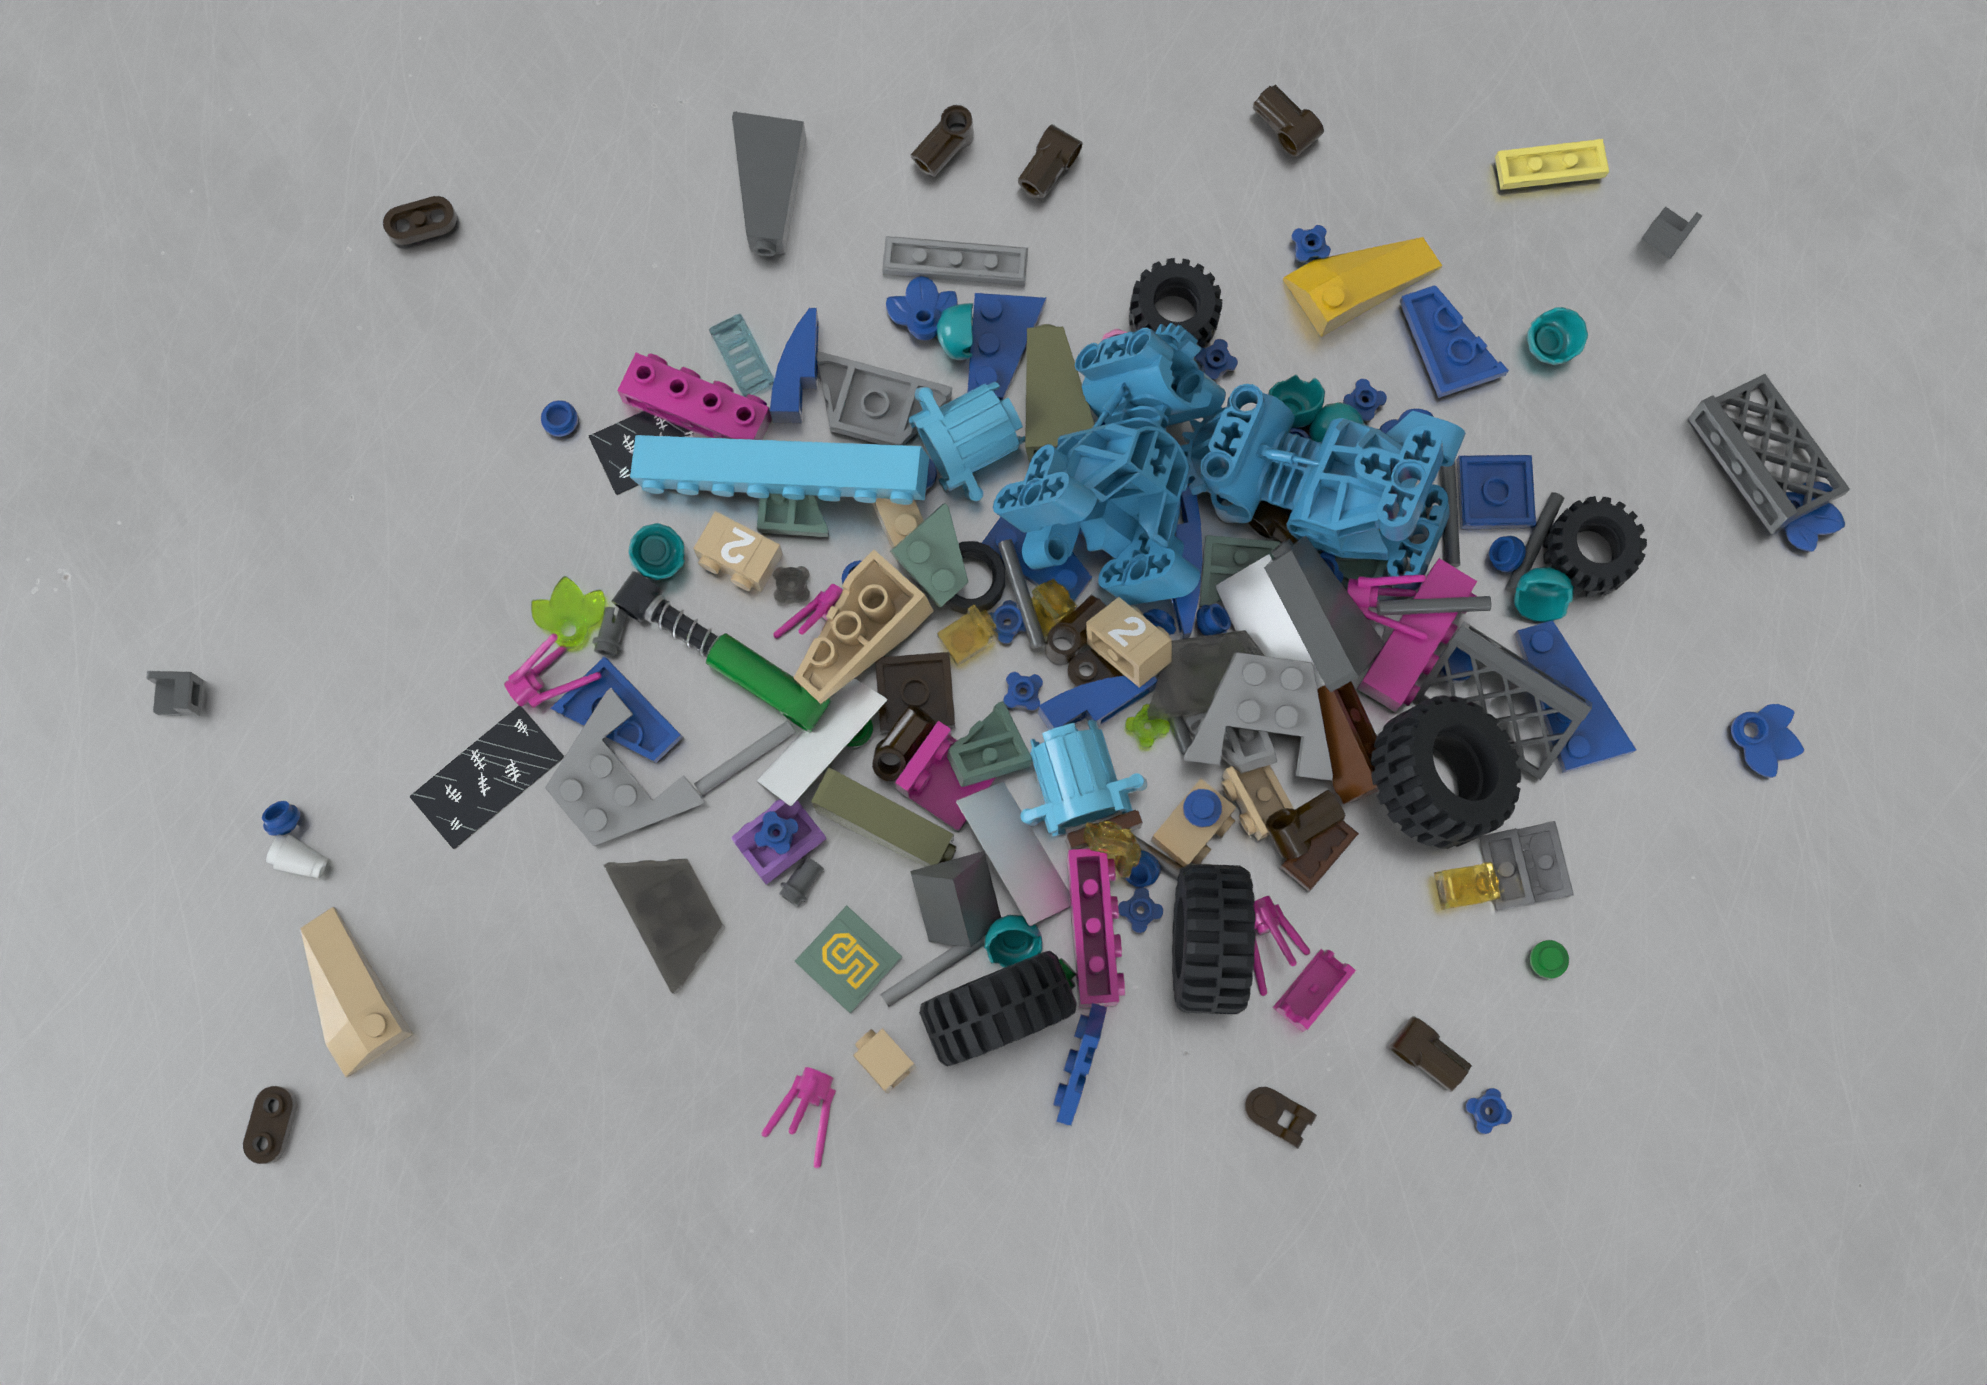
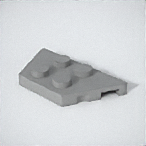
M820 351L817 353L830 431L881 445H905L918 432L916 427H911L908 418L923 410L919 401L914 396L916 389L920 387L930 388L933 391V398L938 407L943 406L952 396L953 390L950 386Z

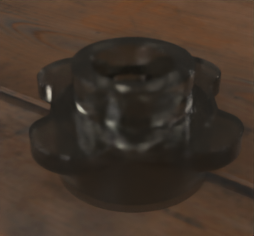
M799 566L798 568H777L773 573L777 589L774 591L775 600L779 603L795 599L799 602L807 601L810 597V591L807 589V579L810 577L808 569L804 566ZM789 582H794L795 586L790 588L788 584Z

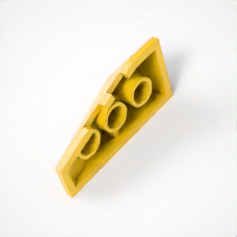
M1420 237L1329 256L1326 259H1315L1283 277V281L1322 338L1441 269L1442 264L1425 239Z

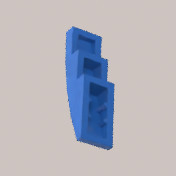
M1189 486L1181 494L1180 512L1183 523L1177 525L1174 535L1184 544L1182 557L1200 570V580L1190 594L1171 599L1181 643L1189 641L1200 596L1203 560L1201 519L1197 495L1193 496L1191 494Z

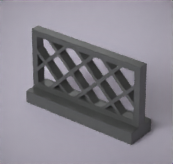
M1766 374L1716 398L1712 395L1702 400L1688 417L1771 535L1783 530L1792 521L1845 495L1850 490ZM1760 388L1768 399L1767 406L1749 401L1751 391ZM1729 404L1741 408L1739 420L1729 417L1722 408V405ZM1748 410L1765 415L1763 427L1746 422ZM1772 418L1782 420L1789 427L1788 435L1771 430ZM1744 432L1762 437L1760 449L1748 444L1743 437ZM1769 439L1786 444L1785 456L1767 451ZM1794 447L1806 450L1810 456L1809 464L1792 459ZM1765 461L1783 466L1781 478L1770 474L1764 466ZM1790 468L1808 473L1806 486L1788 481ZM1815 476L1827 479L1834 490L1825 492L1813 488ZM1789 490L1804 495L1803 506L1796 509L1786 496V491Z
M1464 621L1421 685L1414 699L1420 703L1426 699L1429 700L1430 698L1424 694L1430 685L1448 680L1451 696H1456L1453 679L1470 675L1475 676L1479 695L1464 699H1467V703L1480 700L1483 713L1488 714L1485 699L1506 695L1511 716L1496 718L1499 721L1497 724L1512 721L1516 741L1509 742L1511 748L1518 747L1519 759L1516 761V765L1541 780L1582 720L1584 721L1592 709V702ZM1456 647L1470 655L1473 670L1451 673L1449 657ZM1476 659L1488 667L1478 668ZM1445 664L1447 675L1436 677ZM1490 671L1499 673L1503 677L1505 690L1483 694L1479 674ZM1508 680L1519 687L1510 689ZM1527 691L1535 696L1537 711L1515 714L1511 694ZM1541 701L1552 708L1542 709ZM1560 712L1572 720L1564 732L1548 735L1543 715ZM1539 716L1543 736L1521 740L1517 720ZM1559 739L1551 750L1549 741ZM1540 742L1545 743L1547 757L1539 768L1525 760L1522 746Z

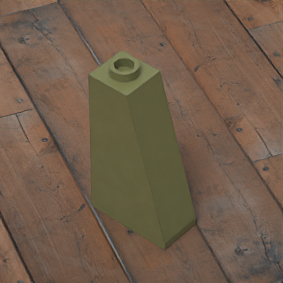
M1042 324L1038 327L1027 328L1025 448L1030 463L1034 454L1041 447L1050 444L1057 448L1060 436L1090 429L1095 425L1089 404L1082 391L1080 376L1075 369V361L1063 326L1056 327L1051 324Z
M828 768L811 801L818 815L924 867L952 860L957 850V846L952 844L954 841L953 833L831 768Z

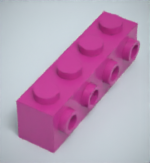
M637 352L635 353L617 390L623 403L707 438L763 440L772 421L770 409L764 400L748 394L746 397L736 394L732 387L720 381H714L713 384L700 379L701 376L689 368L681 367L680 370L668 366L666 360L655 354L649 353L646 357Z
M1438 558L1426 576V581L1421 584L1413 599L1476 597L1477 595L1471 591L1477 581ZM1458 612L1402 615L1398 622L1427 633L1428 639L1422 640L1393 629L1357 689L1394 712L1402 704L1409 707L1420 690V687L1415 682L1421 673L1428 676L1439 659V656L1434 654V651L1440 642L1447 645L1458 628L1456 624L1452 623Z
M1107 847L1068 850L1067 866L1079 1008L1091 1007L1092 1003L1101 1006H1115L1119 1003V996H1125V982L1123 972L1117 973L1116 958L1122 957L1120 934H1114L1113 919H1119L1117 896H1111L1110 881H1116L1114 858L1107 857Z

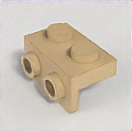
M1270 765L1245 773H1240L1231 766L1225 769L1222 774L1224 781L1221 782V786L1230 802L1236 800L1242 811L1239 819L1244 830L1249 836L1254 834L1257 841L1270 835L1265 825L1270 815L1280 809H1294Z

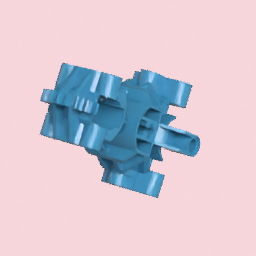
M1170 323L1166 328L1160 324L1156 333L1148 328H1142L1137 332L1130 331L1103 339L1099 344L1090 343L1078 354L1075 361V369L1085 376L1082 391L1089 407L1099 419L1093 428L1060 436L1057 448L1050 444L1041 447L1034 454L1024 481L1006 485L997 494L993 503V511L1020 531L1027 533L1022 547V556L1030 568L1042 569L1065 563L1072 554L1081 528L1089 552L1103 549L1114 557L1101 569L1098 577L1099 585L1116 598L1120 597L1128 605L1184 597L1196 588L1200 580V570L1182 557L1184 544L1174 535L1179 521L1182 491H1186L1188 484L1189 466L1181 446L1166 432V427L1214 414L1223 405L1226 392L1224 388L1199 370L1197 362L1193 358L1200 352L1201 347L1196 344L1198 340L1181 325L1176 327L1173 323Z
M1242 384L1236 387L1230 397H1228L1227 407L1222 408L1221 406L1214 414L1203 417L1202 422L1197 420L1189 421L1194 432H1183L1182 436L1187 444L1180 445L1189 466L1188 483H1191L1189 488L1193 496L1206 491L1211 493L1212 504L1220 520L1226 523H1248L1252 520L1259 502L1265 501L1272 505L1275 504L1284 509L1292 510L1287 522V529L1298 540L1306 536L1315 549L1342 558L1388 560L1387 570L1389 576H1400L1398 572L1404 573L1408 565V558H1410L1411 571H1406L1404 575L1426 574L1450 514L1447 492L1439 485H1434L1433 482L1440 466L1450 467L1455 461L1466 434L1458 425L1412 411L1385 434L1379 429L1348 419L1338 418L1330 422L1322 442H1316L1310 438L1306 439L1297 434L1289 433L1295 420L1292 411L1278 398L1262 393L1259 387L1253 384ZM1247 403L1257 404L1252 410H1240ZM1224 499L1233 503L1230 506L1221 505ZM1426 507H1432L1429 514V519H1427ZM1417 534H1423L1428 537L1421 544H1413L1409 541L1411 537ZM1422 582L1391 586L1393 588L1416 591Z

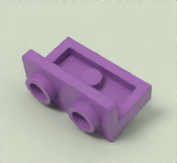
M781 799L775 801L769 809L753 821L742 826L731 837L732 841L766 885L827 839L798 800L792 806H789ZM769 811L776 812L778 817L786 820L792 818L798 823V832L793 834L790 850L786 854H777L775 850L767 846L759 847L755 843L754 836L757 832H760L764 823L763 815ZM779 830L773 831L774 836H778L780 834Z

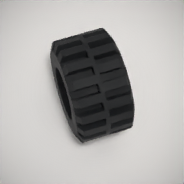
M1175 258L1167 259L1166 265L1163 266L1160 261L1152 264L1151 272L1145 269L1141 273L1140 281L1136 280L1133 287L1129 308V323L1133 325L1132 332L1148 328L1156 333L1160 324L1167 328L1170 323H1173L1176 327L1181 325L1198 340L1196 344L1204 348L1205 343H1210L1214 336L1222 310L1223 299H1220V286H1213L1215 277L1211 272L1207 275L1203 274L1204 266L1197 263L1195 267L1189 265L1190 260L1184 258L1182 259V264L1175 263ZM1177 296L1187 300L1193 306L1196 314L1188 320L1174 322L1162 317L1156 310L1155 304L1162 298Z
M1596 496L1587 497L1583 503L1581 500H1578L1569 508H1566L1551 526L1548 532L1549 535L1544 541L1543 547L1548 549L1543 555L1545 563L1551 562V568L1565 573L1570 578L1573 584V594L1579 595L1584 590L1586 597H1594L1599 592L1601 596L1607 595L1612 590H1617L1639 569L1638 566L1643 562L1646 554L1642 553V551L1647 547V539L1640 538V536L1645 532L1643 524L1636 525L1634 522L1638 517L1634 511L1628 514L1623 510L1626 506L1624 503L1619 501L1616 505L1611 504L1612 498L1603 497L1599 502H1597ZM1592 531L1603 536L1611 548V562L1596 563L1586 558L1578 547V532Z

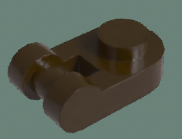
M1258 1087L1250 1091L1244 1101V1112L1253 1124L1296 1149H1299L1304 1140L1301 1136L1307 1125L1312 1126L1317 1117L1311 1110L1269 1087ZM1284 1111L1294 1116L1288 1128L1278 1124Z

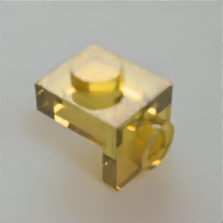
M1055 579L1036 586L1032 591L1034 596L1031 599L1043 635L1047 637L1050 629L1067 618L1078 605L1071 599L1067 589L1058 584Z
M972 605L968 608L966 615L939 631L937 637L958 667L995 643L993 631L997 627L986 610L980 613L977 607Z
M1101 821L1100 824L1087 822L1083 837L1090 850L1116 855L1114 862L1117 871L1121 877L1129 878L1132 867L1138 865L1141 855V847L1131 830L1123 829L1119 824L1110 821Z
M1492 862L1434 873L1441 910L1477 905L1500 899L1499 881Z

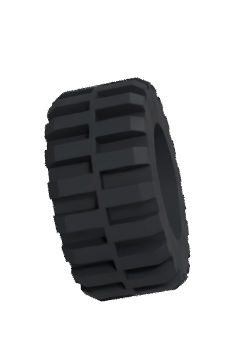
M1435 696L1397 715L1384 725L1383 731L1378 734L1375 740L1374 747L1377 749L1372 751L1371 765L1375 766V771L1371 774L1373 785L1378 787L1379 793L1376 796L1380 805L1385 804L1389 811L1386 815L1393 823L1398 822L1402 826L1401 831L1410 838L1417 836V842L1429 847L1434 845L1439 849L1459 847L1500 828L1505 820L1509 819L1515 810L1514 804L1518 802L1521 788L1517 787V784L1521 782V769H1518L1516 766V761L1519 758L1516 749H1511L1508 742L1511 738L1506 730L1501 731L1497 726L1499 721L1492 714L1482 712L1483 707L1474 702L1467 703V699L1461 697ZM1433 748L1439 751L1452 766L1458 781V796L1449 790L1441 780L1434 764Z
M1190 863L1179 871L1173 912L1172 974L1176 1007L1184 1013L1237 1015L1248 1006L1255 959V899L1251 874L1241 865Z
M1049 950L921 1003L919 1014L938 1061L945 1066H952L1020 1040L1076 1013L1077 1002L1058 956Z

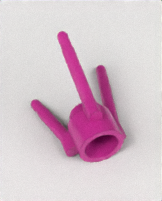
M1425 575L1375 578L1359 576L1358 579H1349L1347 592L1367 619L1422 640L1428 639V634L1383 615L1378 616L1377 613L1369 610V607L1376 608L1378 596L1414 597L1416 595V591L1411 589L1382 588L1379 586L1425 582Z
M831 584L825 592L821 591L812 602L777 629L773 636L775 638L781 637L814 610L816 611L799 628V634H805L821 617L827 621L826 615L831 606H835L843 589L835 584Z
M553 633L517 671L508 676L509 680L504 683V686L519 706L522 707L529 702L535 708L547 699L600 679L601 673L596 672L541 693L540 689L544 687V683L538 674L552 664L567 649L565 645L559 646L532 669L534 664L558 639V635Z
M1265 896L1255 901V929H1257L1259 935L1271 931L1291 966H1295L1297 961L1278 926L1281 925L1305 955L1310 954V949L1284 916L1279 904L1274 905L1270 896ZM1255 935L1254 971L1260 994L1265 996L1267 995V987Z
M805 1067L802 1076L796 1075L791 1089L769 1119L761 1135L767 1137L797 1094V1098L801 1101L788 1130L791 1135L796 1133L808 1105L819 1106L820 1101L823 1100L813 1166L818 1169L821 1167L830 1107L836 1090L830 1088L833 1077L818 1070Z

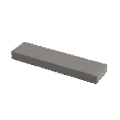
M886 236L882 271L886 275L924 276L935 279L1025 286L1028 248Z

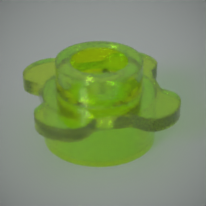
M1145 704L1135 717L1127 718L1125 727L1127 731L1133 732L1138 737L1140 746L1150 748L1153 746L1156 738L1160 735L1168 734L1170 723L1167 720H1163L1162 715L1154 705ZM1145 723H1150V724H1151V728H1150V729H1146V728L1144 727V724H1145Z

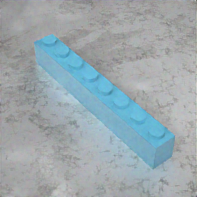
M636 435L630 478L640 485L643 491L654 494L664 493V489H677V492L681 494L698 495L699 490L712 491V494L723 497L734 496V492H747L748 496L754 498H768L769 493L782 494L783 497L792 500H803L805 495H816L821 500L833 502L840 501L841 497H854V500L863 503H875L877 498H886L896 504L909 505L913 503V500H925L929 456L921 446Z

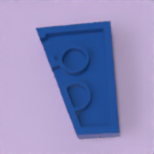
M1436 285L1401 297L1399 302L1438 398L1507 375L1509 370L1501 361L1497 362L1486 349L1488 347L1480 336L1476 337L1463 322V316Z
M975 293L972 323L973 343L970 350L972 357H970L967 392L984 383L989 385L995 381L1000 385V388L993 392L999 400L1005 399L1027 346V328L1035 327L1045 307L1046 297Z
M1000 517L982 543L989 545L1000 555L1004 564L998 543L1012 539L1024 578L1071 610L1091 582L1092 576L1073 552L1062 565L1042 569L1030 568L1022 556V547L1027 533L1020 531Z
M605 656L584 675L588 676L600 672V679L568 691L550 708L585 726L606 691L612 688L633 715L607 735V738L656 763L683 738L673 725Z
M1092 1003L1089 1015H1080L1074 1037L1080 1038L1081 1041L1078 1050L1071 1048L1069 1050L1063 1071L1070 1073L1067 1085L1059 1083L1053 1102L1054 1106L1060 1107L1056 1122L1069 1126L1072 1125L1085 1085L1086 1074H1089L1094 1053L1100 1040L1107 1007Z

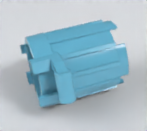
M995 381L989 385L984 383L941 407H938L933 398V391L930 388L920 387L916 389L914 396L919 401L923 410L908 418L911 427L917 428L928 455L942 477L938 480L943 489L950 492L962 486L965 497L973 501L982 499L983 490L978 487L972 473L1016 451L1019 445L1025 442V436L1017 437L1015 431L1023 428V425L1010 399L999 400L993 392L1000 388V385Z
M1089 720L1088 725L1090 729L1083 731L1076 729L1075 723L1066 724L1043 732L1044 742L1041 744L1035 741V739L1030 740L1032 747L1030 754L1045 804L1033 809H1024L1021 812L1020 818L1030 826H1036L1039 822L1045 821L1049 834L1052 833L1053 836L1067 834L1065 829L1089 824L1119 812L1124 814L1132 811L1128 794L1145 790L1148 785L1147 780L1138 773L1132 774L1129 778L1117 779L1103 731L1098 728L1096 721Z

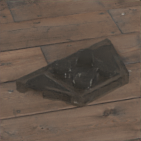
M1246 630L1172 640V662L1161 670L1148 708V721L1207 712L1234 653L1265 655Z
M669 859L668 861L646 860L633 863L608 862L604 864L610 879L673 995L676 994L724 928V924L688 859Z

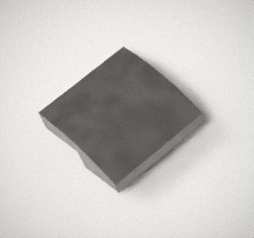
M1555 821L1521 829L1514 828L1479 837L1497 911L1574 896Z

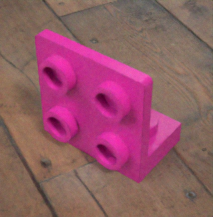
M938 721L896 780L895 785L897 791L954 830L959 831L967 820L956 801L989 788L997 777L961 788L947 758L948 749L957 740L952 737L951 729Z

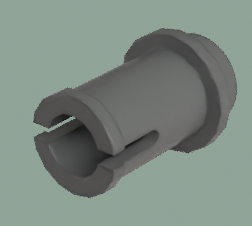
M605 607L598 637H594L592 641L595 645L594 651L608 657H615L617 651L622 649V645L619 642L628 617L627 612L619 609L616 621L612 623L614 607Z
M803 856L802 861L787 883H781L782 890L779 895L795 906H798L801 901L805 902L807 900L805 897L806 893L824 868L811 858Z

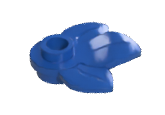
M924 276L916 277L910 281L906 288V296H891L886 299L887 312L893 322L907 326L909 332L919 340L935 338L937 336V324L942 312L951 306L958 305L955 291L938 293L935 283Z
M1814 481L1813 488L1825 492L1834 490L1827 483ZM1786 492V496L1796 509L1803 506L1804 495ZM1828 503L1792 521L1785 527L1791 544L1799 549L1813 552L1817 546L1818 535L1838 532L1845 527V521L1841 512L1833 504Z
M1770 704L1762 708L1758 713H1742L1734 719L1731 726V734L1734 741L1744 748L1746 763L1758 774L1769 778L1776 776L1778 761L1789 760L1804 752L1799 739L1787 728L1795 712L1784 705ZM1745 725H1749L1754 729V737H1749L1745 734Z

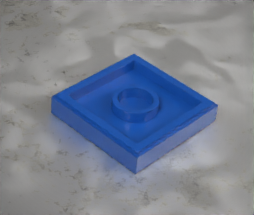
M1532 455L1458 456L1457 477L1460 529H1533L1536 526Z

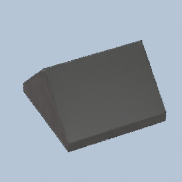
M984 851L910 871L929 941L972 947L987 934L993 922L1001 918Z

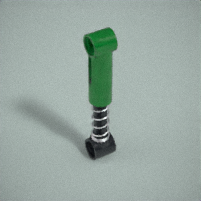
M632 571L611 601L618 609L627 612L628 616L642 623L643 620H647L650 623H658L661 630L667 629L672 632L674 639L681 638L687 642L688 648L695 647L701 651V656L707 657V665L780 711L785 718L807 732L812 731L832 702L829 698L820 704L795 681L793 676L729 634L724 633L717 636L711 632L712 628L708 630L697 623L698 619L694 621L683 614L684 610L678 611L669 605L670 601L665 600V597L662 596L663 591L656 584L643 575Z

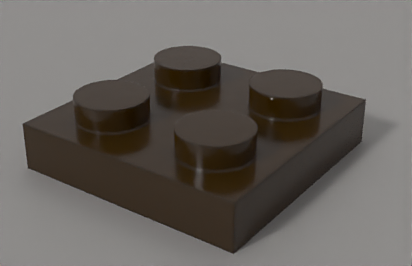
M949 652L881 657L875 662L877 693L887 698V701L879 709L881 734L889 733L909 704L919 707L928 713L936 724L940 721L949 728H955Z

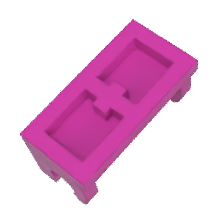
M1320 949L1272 1007L1301 1032L1309 1029L1356 971L1348 963L1343 964L1334 957V952L1329 949L1325 951Z

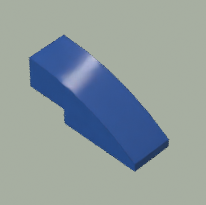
M809 308L792 332L781 355L771 393L770 414L773 423H802L803 389H817V353L819 342L817 308Z
M1126 676L1105 678L1086 683L1060 693L1039 705L1038 715L1049 730L1070 723H1075L1076 725L1085 718L1087 721H1096L1098 727H1100L1155 691L1158 681L1153 676L1140 688Z

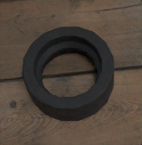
M962 541L958 543L962 559L975 557L983 560L992 572L993 581L990 589L978 598L967 599L955 594L945 604L953 611L965 615L981 614L991 609L1001 599L1005 589V566L1000 555L989 545L978 541Z

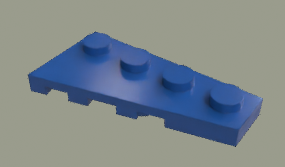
M1553 620L1520 629L1514 633L1524 660L1592 702V709L1557 756L1562 773L1631 754L1637 750ZM1541 701L1542 709L1552 708ZM1560 712L1543 715L1549 735L1564 732L1572 721ZM1559 739L1551 740L1553 747Z

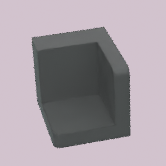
M1665 206L1645 232L1642 239L1669 258H1672L1702 218V215L1696 212L1688 222Z
M147 671L146 679L156 684L153 706L155 714L200 716L203 679L192 672Z

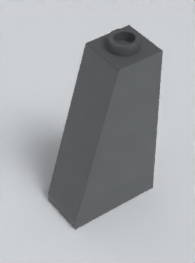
M733 111L732 122L749 248L763 256H774L775 253L785 255L806 142L804 121Z
M1304 536L1294 543L1287 539L1271 551L1274 558L1264 569L1325 686L1331 693L1359 677L1385 643L1309 539Z

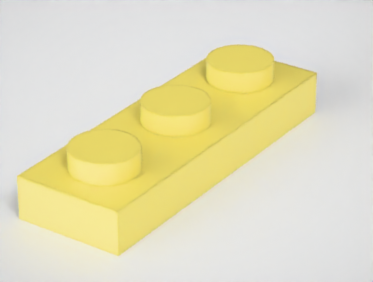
M1603 139L1498 151L1495 156L1501 190L1606 178L1609 173Z

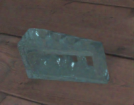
M742 314L730 317L709 329L711 338L743 397H746L748 394L752 395L773 384L774 377ZM747 343V348L732 355L729 354L728 351ZM754 356L755 361L737 369L736 364ZM761 369L763 374L744 383L742 377Z

